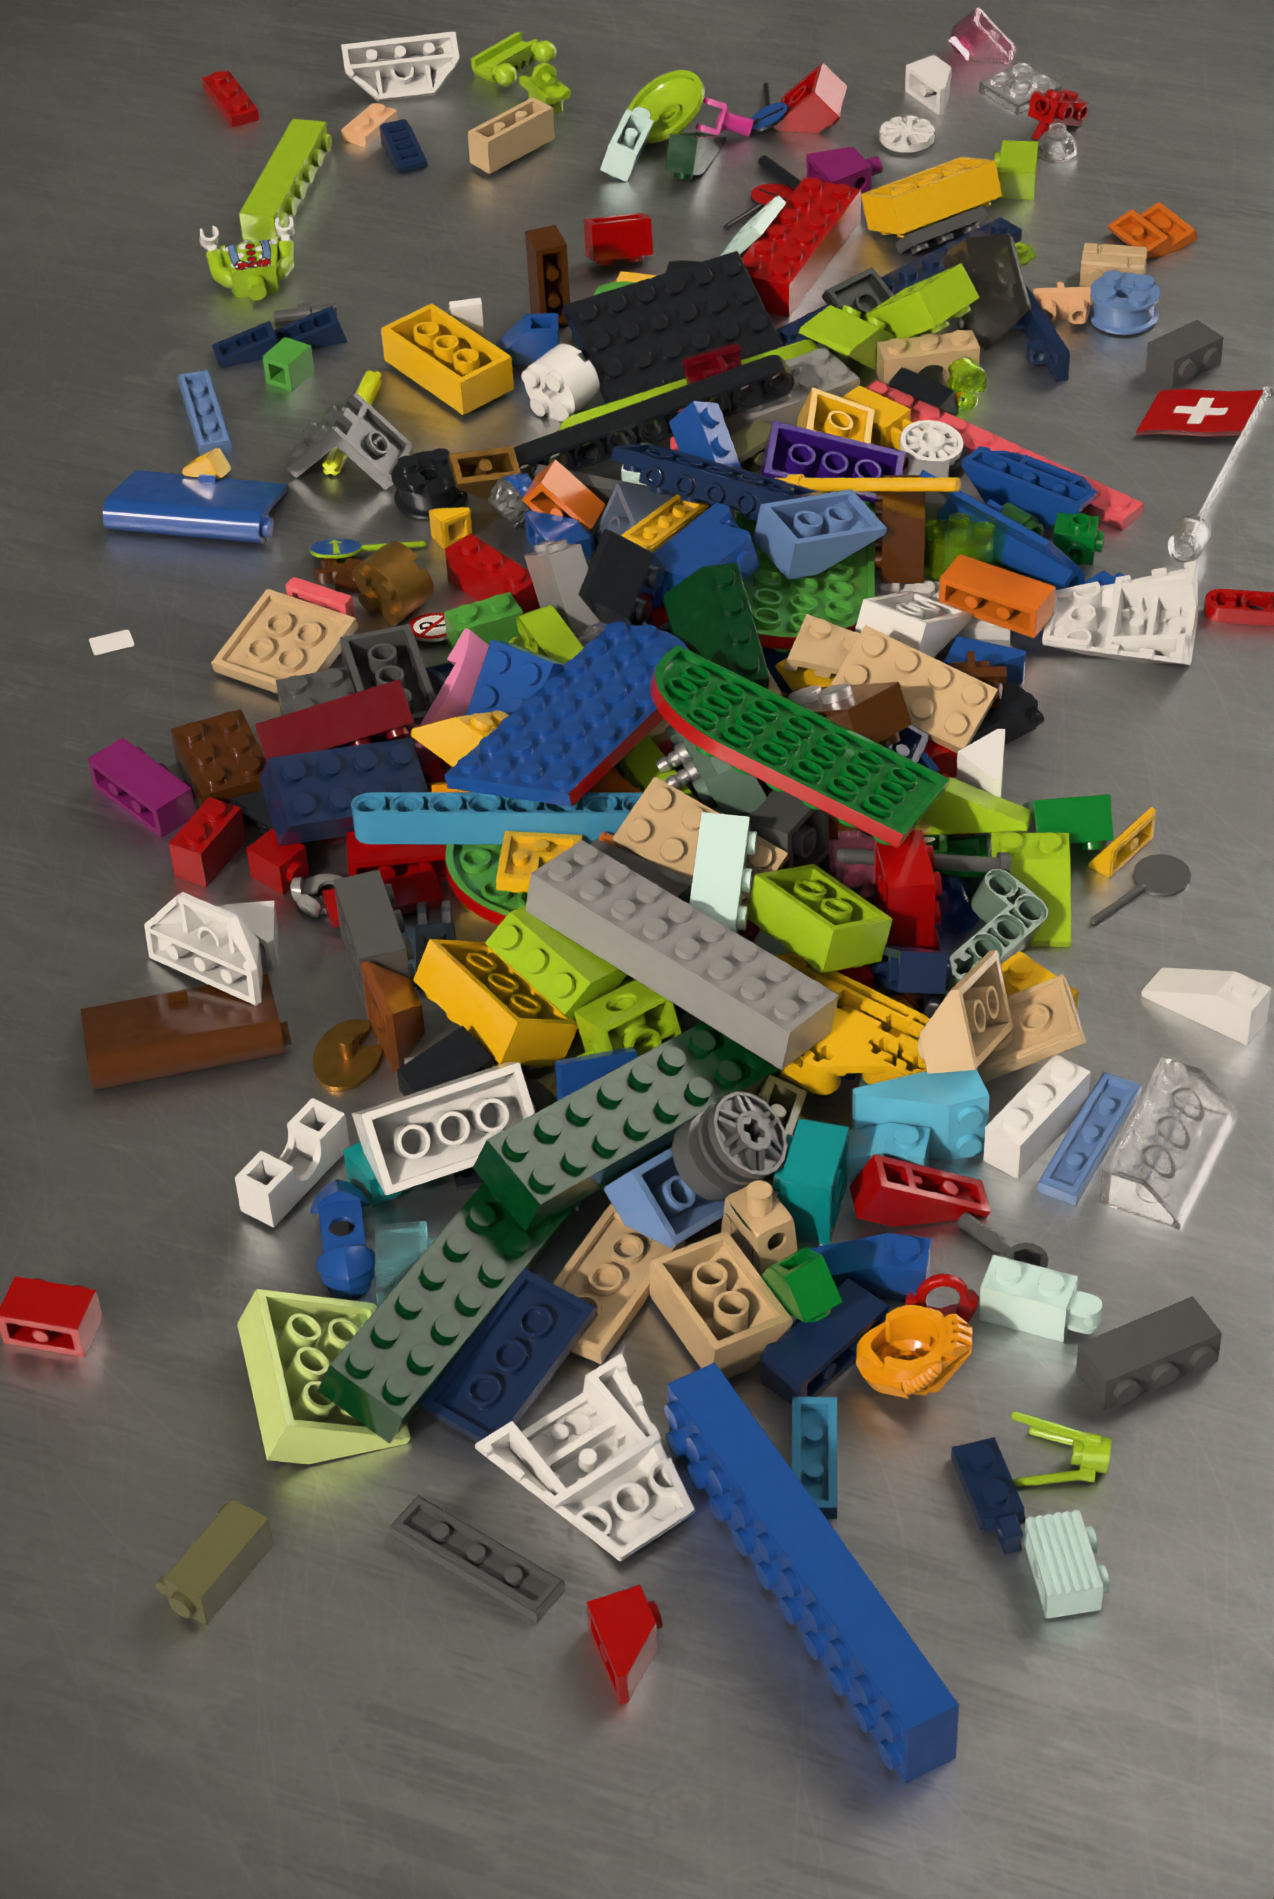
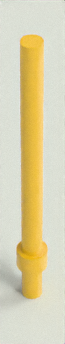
M789 474L787 478H775L822 492H838L850 489L854 492H959L961 487L960 478H805L803 474Z

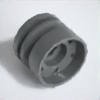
M739 1091L725 1095L716 1103L710 1105L705 1111L696 1114L684 1122L676 1131L672 1144L674 1165L685 1184L699 1196L707 1200L720 1202L725 1201L729 1194L747 1187L751 1182L762 1180L765 1176L777 1171L785 1160L787 1150L785 1129L777 1113L761 1098L752 1093Z

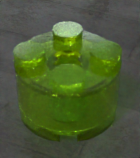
M964 513L950 514L949 520L926 521L924 573L931 578L940 580L942 574L959 554L993 565L995 524L991 522L970 521V516Z

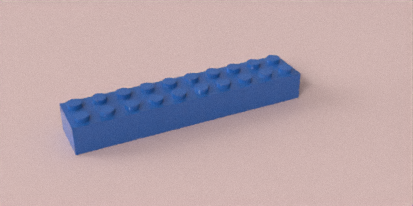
M714 1362L668 1383V1404L664 1405V1411L669 1422V1432L665 1436L670 1451L676 1458L680 1456L687 1464L688 1473L694 1486L698 1490H705L710 1498V1505L717 1520L720 1523L727 1522L732 1530L733 1539L739 1552L743 1556L749 1555L756 1565V1573L763 1587L766 1590L772 1589L779 1598L780 1609L790 1625L796 1623L803 1633V1641L810 1656L814 1660L820 1659L827 1668V1675L834 1691L839 1696L845 1695L852 1705V1712L860 1729L865 1733L871 1732L878 1743V1751L886 1767L890 1770L896 1769L905 1784L956 1759L958 1702Z

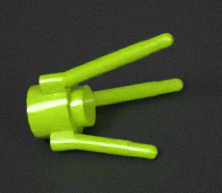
M1017 1411L1011 1413L1013 1420L1032 1426L1028 1430L1030 1435L1071 1445V1464L1079 1465V1470L1013 1479L1015 1487L1078 1480L1095 1482L1096 1473L1107 1474L1111 1453L1110 1437L1085 1433Z

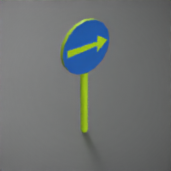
M330 539L313 544L310 552L319 558L338 559L350 557L359 552L377 551L388 543L361 545L359 542L349 539ZM425 541L400 542L409 549L426 546Z

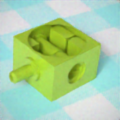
M636 979L574 1011L585 1048V1053L579 1056L632 1047L637 1050V1057L681 1034L673 1002Z

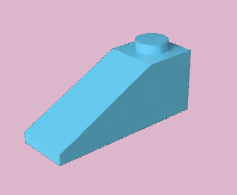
M888 1122L849 1130L848 1182L852 1183L873 1154L928 1167L930 1162L931 1128Z

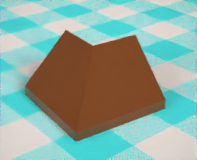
M369 961L362 962L360 967L367 1019L393 1073L404 1065V1058L410 1056L425 1033L422 1003L408 977Z

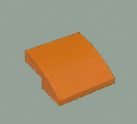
M1160 202L1141 214L1131 209L1108 225L1109 231L1128 246L1148 247L1147 258L1164 256L1180 250L1198 239L1196 230Z

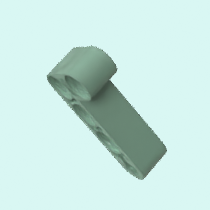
M992 869L988 871L971 899L973 911L987 924L949 957L948 960H950L952 965V977L950 983L946 985L945 994H939V999L942 1001L950 990L989 951L997 950L1000 964H1002L1018 951H1022L1027 947L1048 916V909L1045 903L1005 870Z

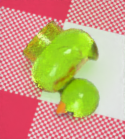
M964 357L954 361L948 367L950 375L947 381V388L954 390L959 409L971 411L978 403L976 392L983 393L987 388L988 381L985 370L978 365H974L971 358Z

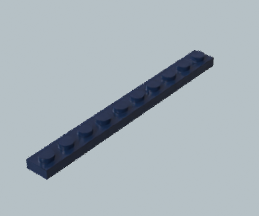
M1000 217L882 276L881 279L895 295L908 286L960 263L966 269L999 252L1001 249L1021 241L1022 229ZM828 305L777 329L776 332L783 347L809 339L798 333L801 326L827 308Z

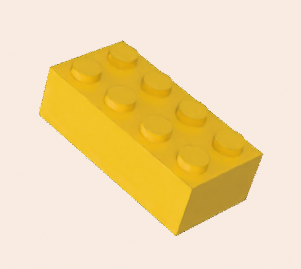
M963 156L861 194L868 230L879 231L881 235L897 234L898 238H903L907 234L915 232L917 228H926L939 223L941 219L946 217L952 218L965 213L967 209H976L983 205L988 207L991 205V200L1002 197L995 160Z
M432 303L381 328L384 360L462 415L472 412L476 408L514 389L512 357Z
M429 939L413 981L425 992V996L429 1000L437 1003L447 1013L446 1016L449 1020L464 1026L484 1050L491 1055L494 1063L500 1065L506 1062H519L520 1065L543 1068L544 1066H555V1061L565 1059L578 1029L577 1022L564 1015L488 947L485 942Z

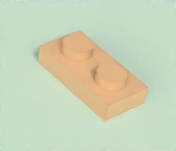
M372 103L341 129L342 141L367 147L380 136L379 127L381 124L398 120L397 110L386 107L383 104Z

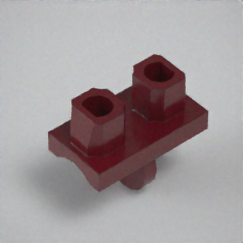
M734 343L684 358L682 366L687 385L741 366L740 345Z

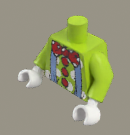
M279 217L276 218V230L281 237L279 242L278 239L219 246L220 249L216 247L218 243V229L212 226L213 237L207 238L203 235L201 228L199 240L201 246L208 249L206 257L212 278L222 286L231 288L234 296L237 298L250 297L253 300L259 301L265 298L266 294L277 293L280 281H284L294 268V242L290 241V238L295 234L293 219L289 217L290 225L287 228H281Z

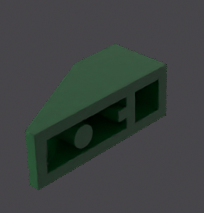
M701 132L670 134L665 170L675 172V178L692 180V175L704 173L726 143V137Z

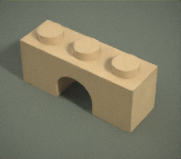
M956 330L952 333L924 334L920 337L893 338L889 341L877 342L876 375L879 382L885 383L890 386L889 381L901 367L918 374L923 368L930 365L940 366L947 385L979 381L980 347L973 330Z

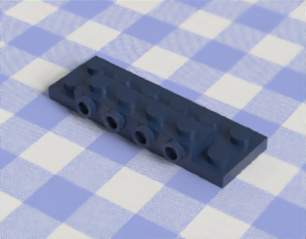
M647 442L615 446L613 448L611 460L623 463V469L640 473L639 483L651 487L650 491L664 495H670L671 492H674L681 496V500L690 503H701L702 500L708 502L711 506L715 503L729 506L730 511L731 509L737 510L742 513L741 517L749 520H758L761 504L826 494V492Z

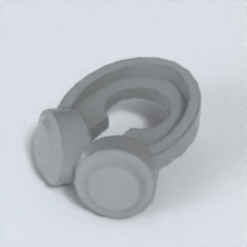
M319 874L306 881L303 880V877H294L290 885L291 895L303 913L317 918L320 914H327L322 896L316 899L310 896L318 893V890L323 885H334L333 880L344 877L336 874Z

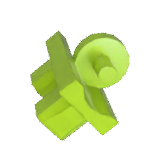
M544 62L534 67L532 76H519V82L528 91L529 99L534 97L553 107V115L563 112V100L571 98V90L556 78L557 72L554 66Z

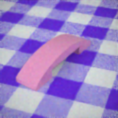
M464 629L447 658L454 667L420 726L454 717L466 716L489 645L471 630ZM411 736L421 769H423L438 756Z

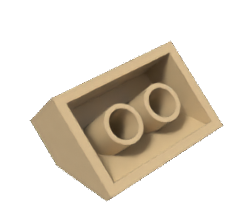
M997 950L989 951L950 990L919 1034L918 1052L920 1058L925 1060L928 1074L975 1070L1013 1029Z
M727 1231L650 1260L649 1295L700 1368L715 1362L726 1379L748 1371L760 1360L765 1347L770 1343L776 1342L792 1325V1318Z

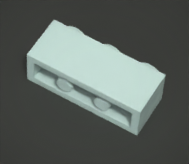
M702 812L689 904L738 934V930H745L747 924L748 906H742L743 892L750 893L753 869L746 867L748 855H755L757 831H751L750 817Z

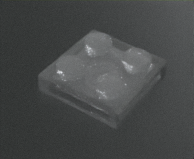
M1025 63L1017 64L1008 70L993 74L991 77L979 82V92L1015 115L1029 110V101L1035 91L1046 93L1047 89H1054L1062 92V85Z

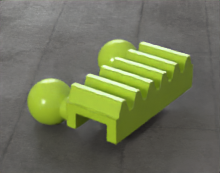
M517 31L472 57L471 68L475 75L495 84L498 83L503 87H509L516 82V69L520 70L522 63L529 65L530 59L538 60L540 63H550L555 59L557 50L555 45L548 40L539 42V40L534 38L529 42L522 41V33Z

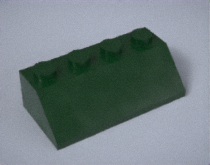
M738 562L701 567L663 594V601L672 635L685 643L689 651L766 689L769 688L770 677Z

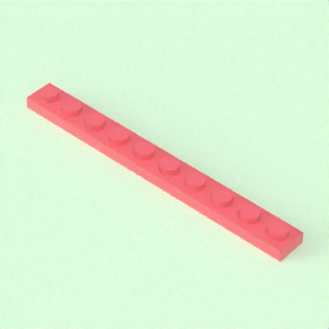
M874 380L865 387L911 409L910 421L912 422L934 420L955 428L962 436L963 447L967 456L979 446L990 448L991 451L1004 450L1028 455L1084 477L1091 484L1092 488L1097 491V498L1081 511L1091 516H1098L1099 520L1124 530L1143 515L1144 503L1129 497L1127 494L1118 492L1070 468L1057 464L1044 456L1031 452L963 419L946 413L937 407L922 402L911 395L898 391L885 383Z

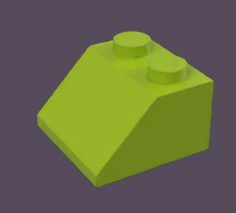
M829 305L801 326L798 332L876 371L877 342L889 341L895 337V335L884 330L887 325L886 323L869 316L867 321L859 318L861 312L847 305H844L842 310Z

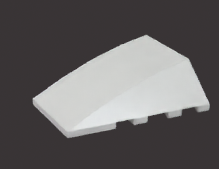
M1197 562L1184 563V569L1167 572L1166 567L1151 570V576L1132 580L1130 575L1116 577L1115 583L1100 586L1097 581L1055 590L1054 614L1044 626L1043 645L1114 660L1151 664L1191 665L1198 621Z
M622 1353L585 1375L583 1393L529 1427L520 1431L515 1423L511 1421L475 1444V1449L620 1562L693 1515L695 1511L671 1458L667 1457L661 1445V1436L655 1424L651 1423L643 1406L644 1400L638 1387L633 1385L627 1372V1364Z

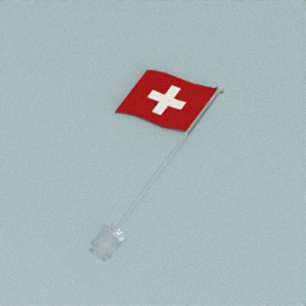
M1263 386L1261 390L1245 391L1162 390L1158 392L1138 427L1136 436L1155 434L1204 437L1240 435L1199 514H1190L1182 517L1168 541L1170 556L1176 562L1184 564L1198 559L1211 535V527L1204 517L1267 398L1272 397V387Z

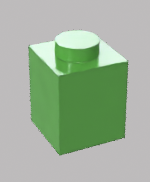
M284 337L262 356L266 383L291 392L314 373L311 345Z

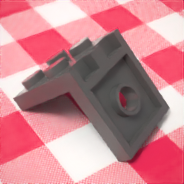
M354 392L339 406L336 407L332 404L328 407L318 423L312 421L305 427L301 433L304 439L291 451L290 455L293 459L286 469L297 478L337 446L386 490L393 485L391 473L398 459L409 455L414 444L360 395Z

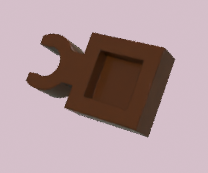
M322 558V569H314L315 581L320 584L334 582L335 589L360 594L361 592L352 575V570L362 563L363 560L346 558L344 563H338L335 559Z

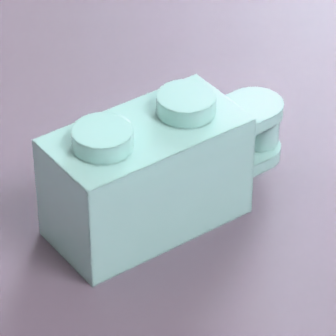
M636 107L633 111L626 109L609 143L600 171L628 182L644 149L654 122L649 119L650 113L648 110L642 107Z
M993 1255L981 1284L979 1320L1064 1342L1068 1330L1084 1334H1092L1099 1330L1102 1301L1093 1294L1077 1291L1078 1276Z

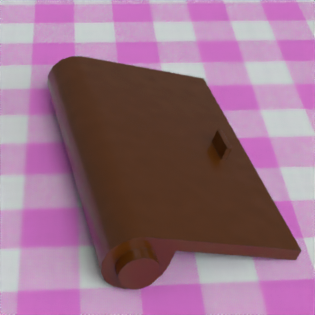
M268 974L263 975L262 1002L256 1006L211 985L80 1009L93 1091L284 1055V1046L292 1045L288 1022L279 1021Z

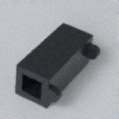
M1015 682L1005 686L1000 707L988 710L970 744L997 729H1005V745L1035 730L1036 726L1044 723V716L1038 710V700Z

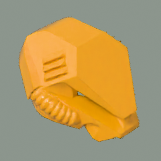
M904 1305L895 1308L886 1314L885 1322L868 1331L859 1340L856 1352L858 1369L870 1387L883 1394L909 1398L911 1394L927 1395L928 1392L938 1393L971 1355L972 1326L968 1325L957 1314H949L944 1317L940 1311L917 1305Z

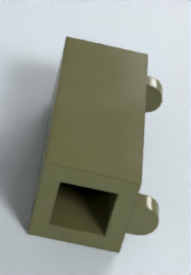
M231 1499L228 1504L225 1503L220 1508L216 1518L166 1576H162L156 1583L157 1589L168 1597L170 1607L181 1617H193L207 1625L274 1546L269 1518L234 1499Z

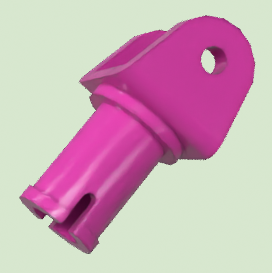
M704 97L703 103L721 109L715 128L697 123L695 126L696 130L713 135H719L723 130L749 137L754 119L730 113L725 103Z

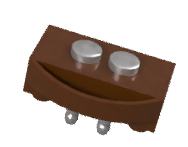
M899 682L860 685L843 683L830 687L814 685L796 689L783 696L884 747L899 742L900 736L898 732L912 725Z

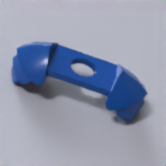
M339 1179L325 1185L315 1196L310 1214H319L323 1254L316 1261V1269L320 1272L322 1284L328 1288L329 1293L333 1297L352 1299L370 1290L371 1281L376 1275L375 1264L377 1263V1255L372 1249L366 1247L362 1208L370 1206V1202L362 1190L347 1181ZM339 1221H348L355 1226L354 1230L346 1236H336L331 1233L330 1228Z

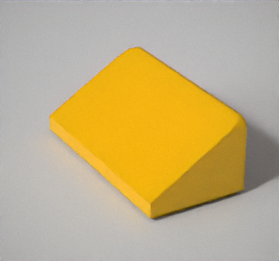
M1150 807L1095 856L1088 863V867L1108 878L1113 876L1154 838L1156 809Z

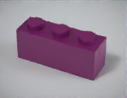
M123 737L88 758L93 786L161 838L189 821L196 813L194 804L195 792L191 785L185 780L181 781L170 773L164 764H158L147 756L141 747H135Z

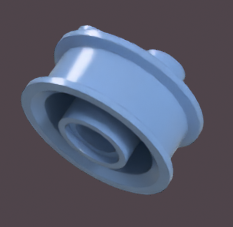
M1109 270L1091 284L1090 298L1094 303L1090 306L1088 319L1096 328L1111 334L1132 335L1145 332L1157 323L1159 313L1154 305L1160 299V288L1154 282L1152 276Z

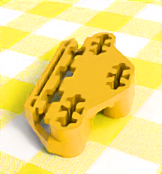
M797 954L775 955L778 959L838 994L837 1006L842 1007V1009L836 1007L831 1032L781 1070L780 1077L814 1094L827 1095L838 1090L841 1085V1076H846V1073H862L864 1081L870 1085L927 1071L925 1060L920 1058L918 1052V1039L920 1037L919 1034L930 1018L837 971L830 974L819 973L813 970L810 964ZM884 1028V1029L888 1030L889 1032L887 1033V1032H885V1031H883V1030H881V1029Z

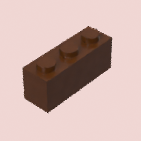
M556 225L525 231L531 314L558 313L559 328L569 327L562 311L564 305L570 303L567 244Z

